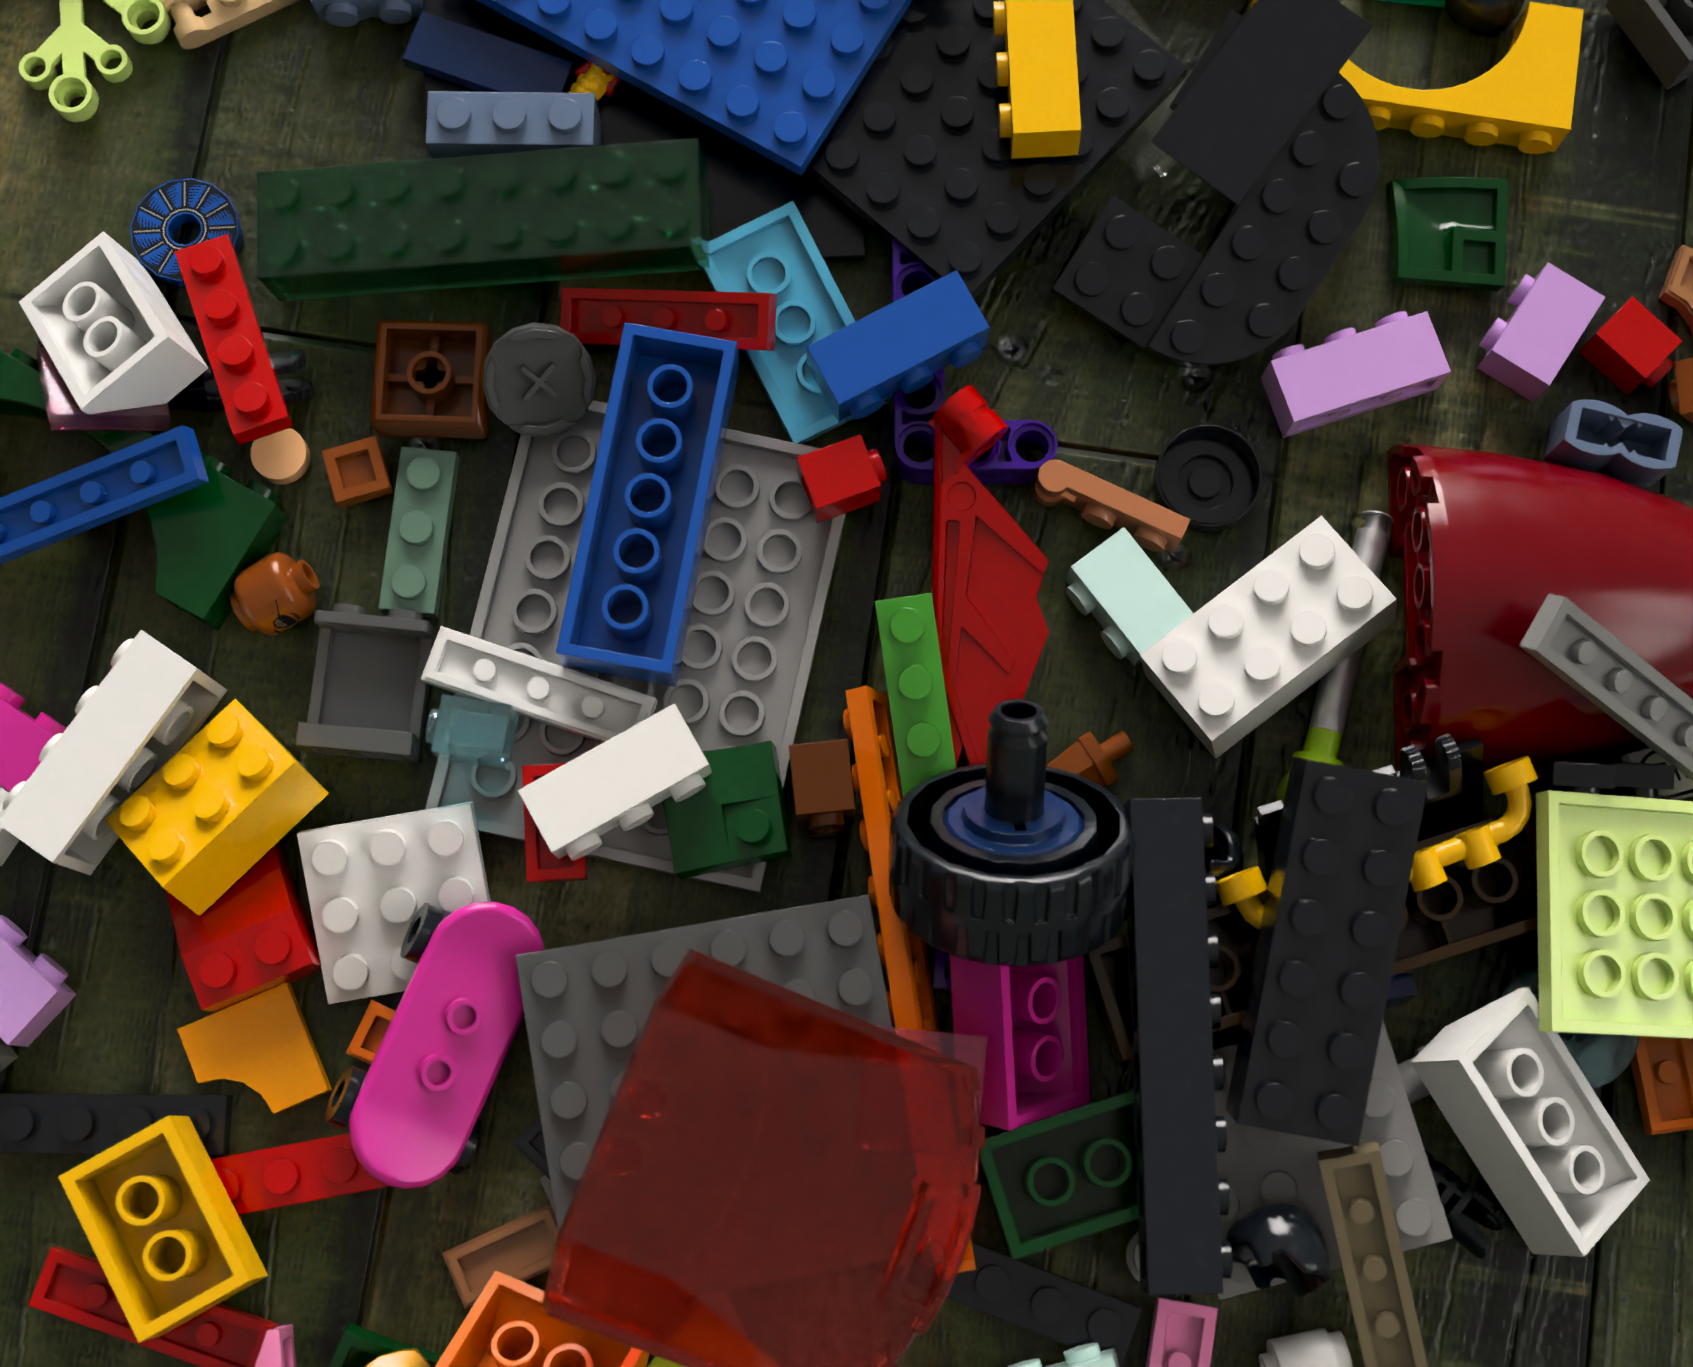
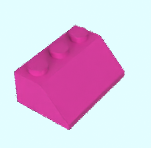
M949 954L958 1117L1010 1131L1089 1103L1090 1082L1083 955L1046 965L1002 966L970 961Z

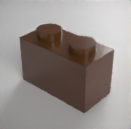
M848 739L789 745L797 829H809L810 837H828L843 834V826L854 824L855 816Z

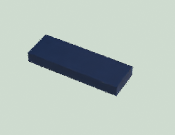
M424 11L420 14L402 57L405 67L478 92L567 93L575 70L574 62Z

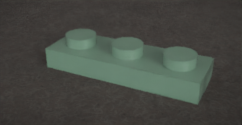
M401 446L378 606L382 613L388 614L390 609H407L423 614V617L438 619L460 461L457 452Z

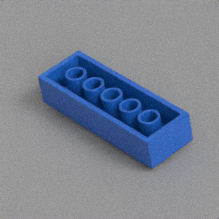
M624 323L556 654L564 667L676 687L740 366L736 341Z

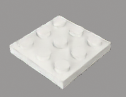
M473 801L314 828L297 833L328 1004L406 990L417 964L402 958L401 948L408 928L423 904L429 903L444 910L443 919H445L456 909L474 902H491Z

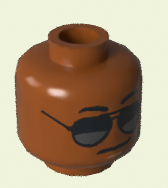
M277 552L264 557L237 574L233 585L234 592L231 593L230 601L238 619L247 629L252 632L259 630L266 635L274 636L305 620L315 612L317 605L315 590L319 589L320 584L314 570L306 561L300 559L296 562L290 556Z

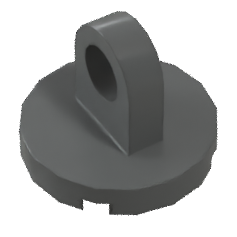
M533 322L512 328L495 341L484 361L482 387L489 408L503 423L522 435L548 437L565 432L577 423V420L584 415L594 399L596 375L590 354L575 335L557 325Z

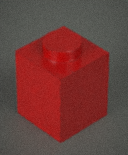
M1632 296L1578 352L1628 396L1642 382L1652 388L1675 365L1668 356L1682 340Z
M861 434L797 457V473L817 524L880 501V482L887 480L886 471L877 449L874 448L867 451Z

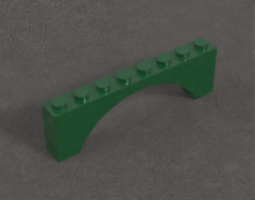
M14 348L10 355L0 350V414L28 416L68 427L87 436L110 453L166 432L155 426L150 434L134 424L138 418L127 409L86 414L79 408L61 375L55 381L42 374L41 372L45 366L17 348ZM202 453L209 483L146 507L152 524L156 545L157 574L155 593L172 606L219 631L233 609L230 596L234 592L233 585L237 574L266 556L289 518L276 504L279 496L272 490L252 479L249 480L246 486H243L229 478L232 470L212 456Z

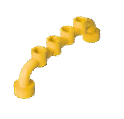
M1529 756L1514 759L1484 772L1492 795L1505 792L1508 804L1506 812L1502 817L1490 823L1463 831L1453 838L1434 846L1415 851L1409 881L1414 892L1426 890L1447 881L1448 878L1443 867L1460 860H1464L1467 870H1472L1501 858L1497 845L1507 842L1520 833L1530 818L1532 800L1528 783L1536 780L1538 777ZM1259 866L1242 870L1216 881V890L1222 905L1226 906L1235 903L1244 919L1260 930L1264 905L1259 900L1257 894L1268 888Z

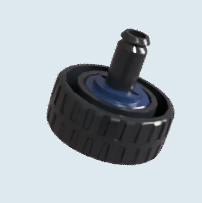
M1025 699L1005 700L998 703L988 717L991 727L988 730L986 763L954 768L931 776L910 789L898 803L897 808L893 812L890 826L889 894L895 913L910 932L942 952L970 961L1002 966H1035L1058 963L1082 956L1099 948L1110 940L1124 925L1132 903V875L1136 842L1132 835L1129 814L1123 803L1115 795L1101 785L1080 775L1046 766L1048 733L1044 728L1049 724V718L1042 707L1033 701Z

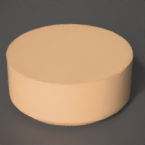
M291 428L256 439L251 447L250 455L254 468L264 479L274 484L285 485L297 481L305 474L310 464V450L307 443L298 432Z

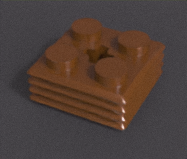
M384 319L378 322L371 408V424L378 435L485 439L487 437L489 406L482 387L484 361L493 346V336L488 324L484 322ZM432 371H439L443 381L438 382L434 388H426L425 384L421 381L430 380Z

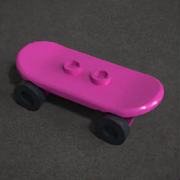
M494 901L474 902L456 909L445 919H443L444 910L429 903L421 906L408 928L401 948V957L416 963L417 967L368 1072L351 1065L348 1066L331 1094L325 1112V1122L342 1129L349 1124L350 1143L356 1159L370 1176L385 1185L402 1189L424 1187L440 1179L447 1172L457 1175L465 1168L475 1150L481 1132V1120L478 1116L524 1017L515 955L545 950L537 927L527 915L512 906Z

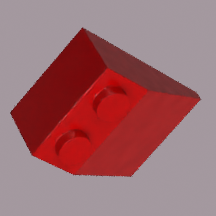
M279 841L200 917L166 890L180 954L201 1010L216 1013L285 982L293 983L322 970L316 936Z

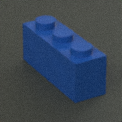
M956 270L806 347L807 366L838 422L853 415L854 419H862L881 408L884 404V398L900 390H903L905 394L913 393L930 383L934 378L933 373L950 364L954 368H961L976 360L982 355V348L987 344L990 327Z

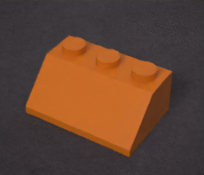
M495 1270L435 1367H646L653 1342L650 1336L601 1315L572 1320L569 1301Z

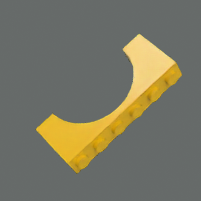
M1250 0L1249 11L1257 0ZM1530 1L1514 26L1512 41L1505 57L1478 78L1454 87L1437 90H1418L1395 86L1369 75L1349 59L1339 73L1354 87L1370 113L1375 130L1390 127L1410 130L1413 135L1422 138H1435L1441 135L1463 138L1467 143L1475 146H1489L1494 143L1516 146L1520 151L1528 154H1543L1548 151L1555 152L1571 130L1584 9Z

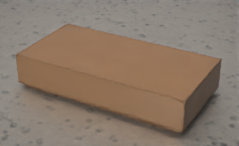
M551 1204L442 1253L464 1309L475 1304L495 1270L524 1282L563 1264L556 1214Z

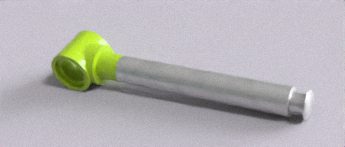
M1367 510L1360 515L1365 522L1364 526L1356 531L1352 550L1380 580L1390 539L1389 534L1386 533L1387 525L1393 524L1394 520L1384 512ZM1364 645L1320 679L1303 751L1294 752V757L1344 766L1337 759ZM1290 768L1288 774L1279 782L1276 791V800H1281L1283 805Z

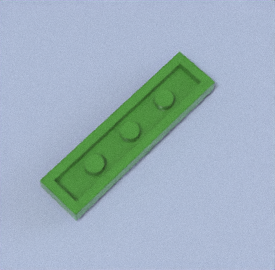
M932 593L875 601L903 797L910 789L923 780L956 768Z

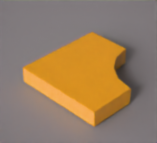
M285 982L177 1029L197 1083L204 1084L222 1079L243 1082L262 1095L273 1114L282 1113L332 1091L291 983Z

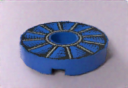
M193 178L170 180L151 190L138 204L130 225L131 244L142 265L160 281L182 288L186 286L175 251L228 234L238 257L244 241L243 227L240 224L239 214L229 197L212 183ZM188 222L200 224L201 231L199 237L194 242L182 245L174 241L175 232L181 225Z

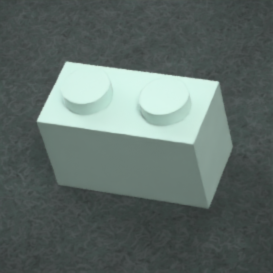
M1125 527L1073 564L1065 579L1070 585L1066 588V592L1072 603L1082 614L1087 615L1090 612L1105 629L1101 632V637L1110 651L1119 659L1126 656L1133 666L1141 662L1140 654L1194 614Z

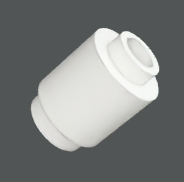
M1325 1328L1267 1340V1353L1259 1354L1260 1367H1353L1349 1348L1342 1332L1334 1331L1328 1333Z

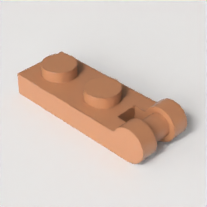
M1056 459L1043 463L1039 469L1033 489L1035 498L1042 505L1051 507L1063 502L1082 511L1081 516L1087 522L1103 529H1111L1112 526L1120 529L1125 527L1129 533L1133 534V538L1138 545L1153 552L1160 553L1166 549L1174 553L1191 520Z

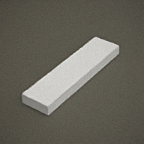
M443 626L439 629L421 676V680L424 683L602 743L652 716L658 702L652 696Z

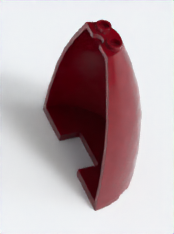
M1396 444L1387 451L1389 515L1394 520V523L1389 525L1390 558H1403L1406 655L1392 666L1396 772L1400 771L1401 748L1415 745V747L1420 749L1427 763L1434 760V742L1436 737L1446 734L1452 736L1456 744L1477 737L1483 743V773L1498 765L1524 756H1529L1533 766L1551 764L1552 759H1589L1643 743L1519 646L1549 593L1568 598L1693 699L1692 507L1667 495L1596 471L1494 452L1416 444Z

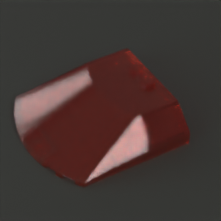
M690 949L652 1006L560 1227L542 1302L544 1312L558 1320L685 1367H898L895 1363L906 1352L918 1333L922 1336L925 1334L946 1299L962 1264L973 1230L981 1193V1185L977 1184L980 1148H985V1127L980 1125L977 1091L981 1090L976 1067Z

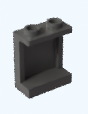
M343 603L333 604L332 611L315 610L314 623L319 626L320 632L307 722H298L295 745L308 754L420 764L430 684L424 683L421 680V676L436 640L437 631L429 621L422 620V613L413 610L390 609L388 616L366 615V608Z

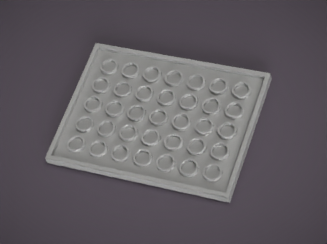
M593 400L584 415L565 432L548 437L520 435L470 636L564 667L556 654L608 403ZM727 429L676 687L585 670L568 669L656 698L658 702L654 714L675 703L702 751L732 748L771 740L777 749L781 783L784 792L790 765L789 745L794 744L846 513L818 524L816 523L797 473V457L821 448ZM455 693L425 809L473 801L479 833L525 842L523 799L518 792L519 789L523 788L522 765L568 763L602 744V742ZM660 802L651 807L654 816L641 825L628 831H623L619 825L599 836L603 844L587 854V856L677 876L674 873L663 803ZM768 861L688 878L761 894Z

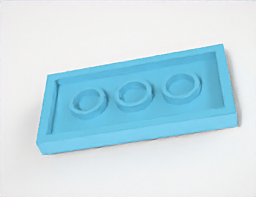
M794 201L695 248V256L713 291L777 294L774 351H744L790 441L804 444L853 420L854 417L851 415L838 422L807 366V346L856 321ZM893 394L883 399L884 404L893 399Z

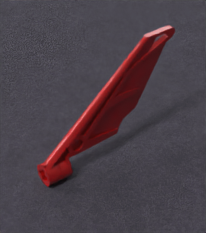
M967 385L951 396L928 422L935 430L931 593L956 768L958 767L963 747L970 765L986 763L988 730L991 727V724L988 722L989 714L1000 702L1011 699H1024L1049 636V631L1037 598L1049 560L968 467V465L993 447L1008 431L1007 424L994 409L988 407V402L973 385Z

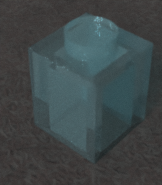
M442 694L440 709H432L429 714L426 727V742L432 743L431 751L440 760L509 771L519 714L512 705Z

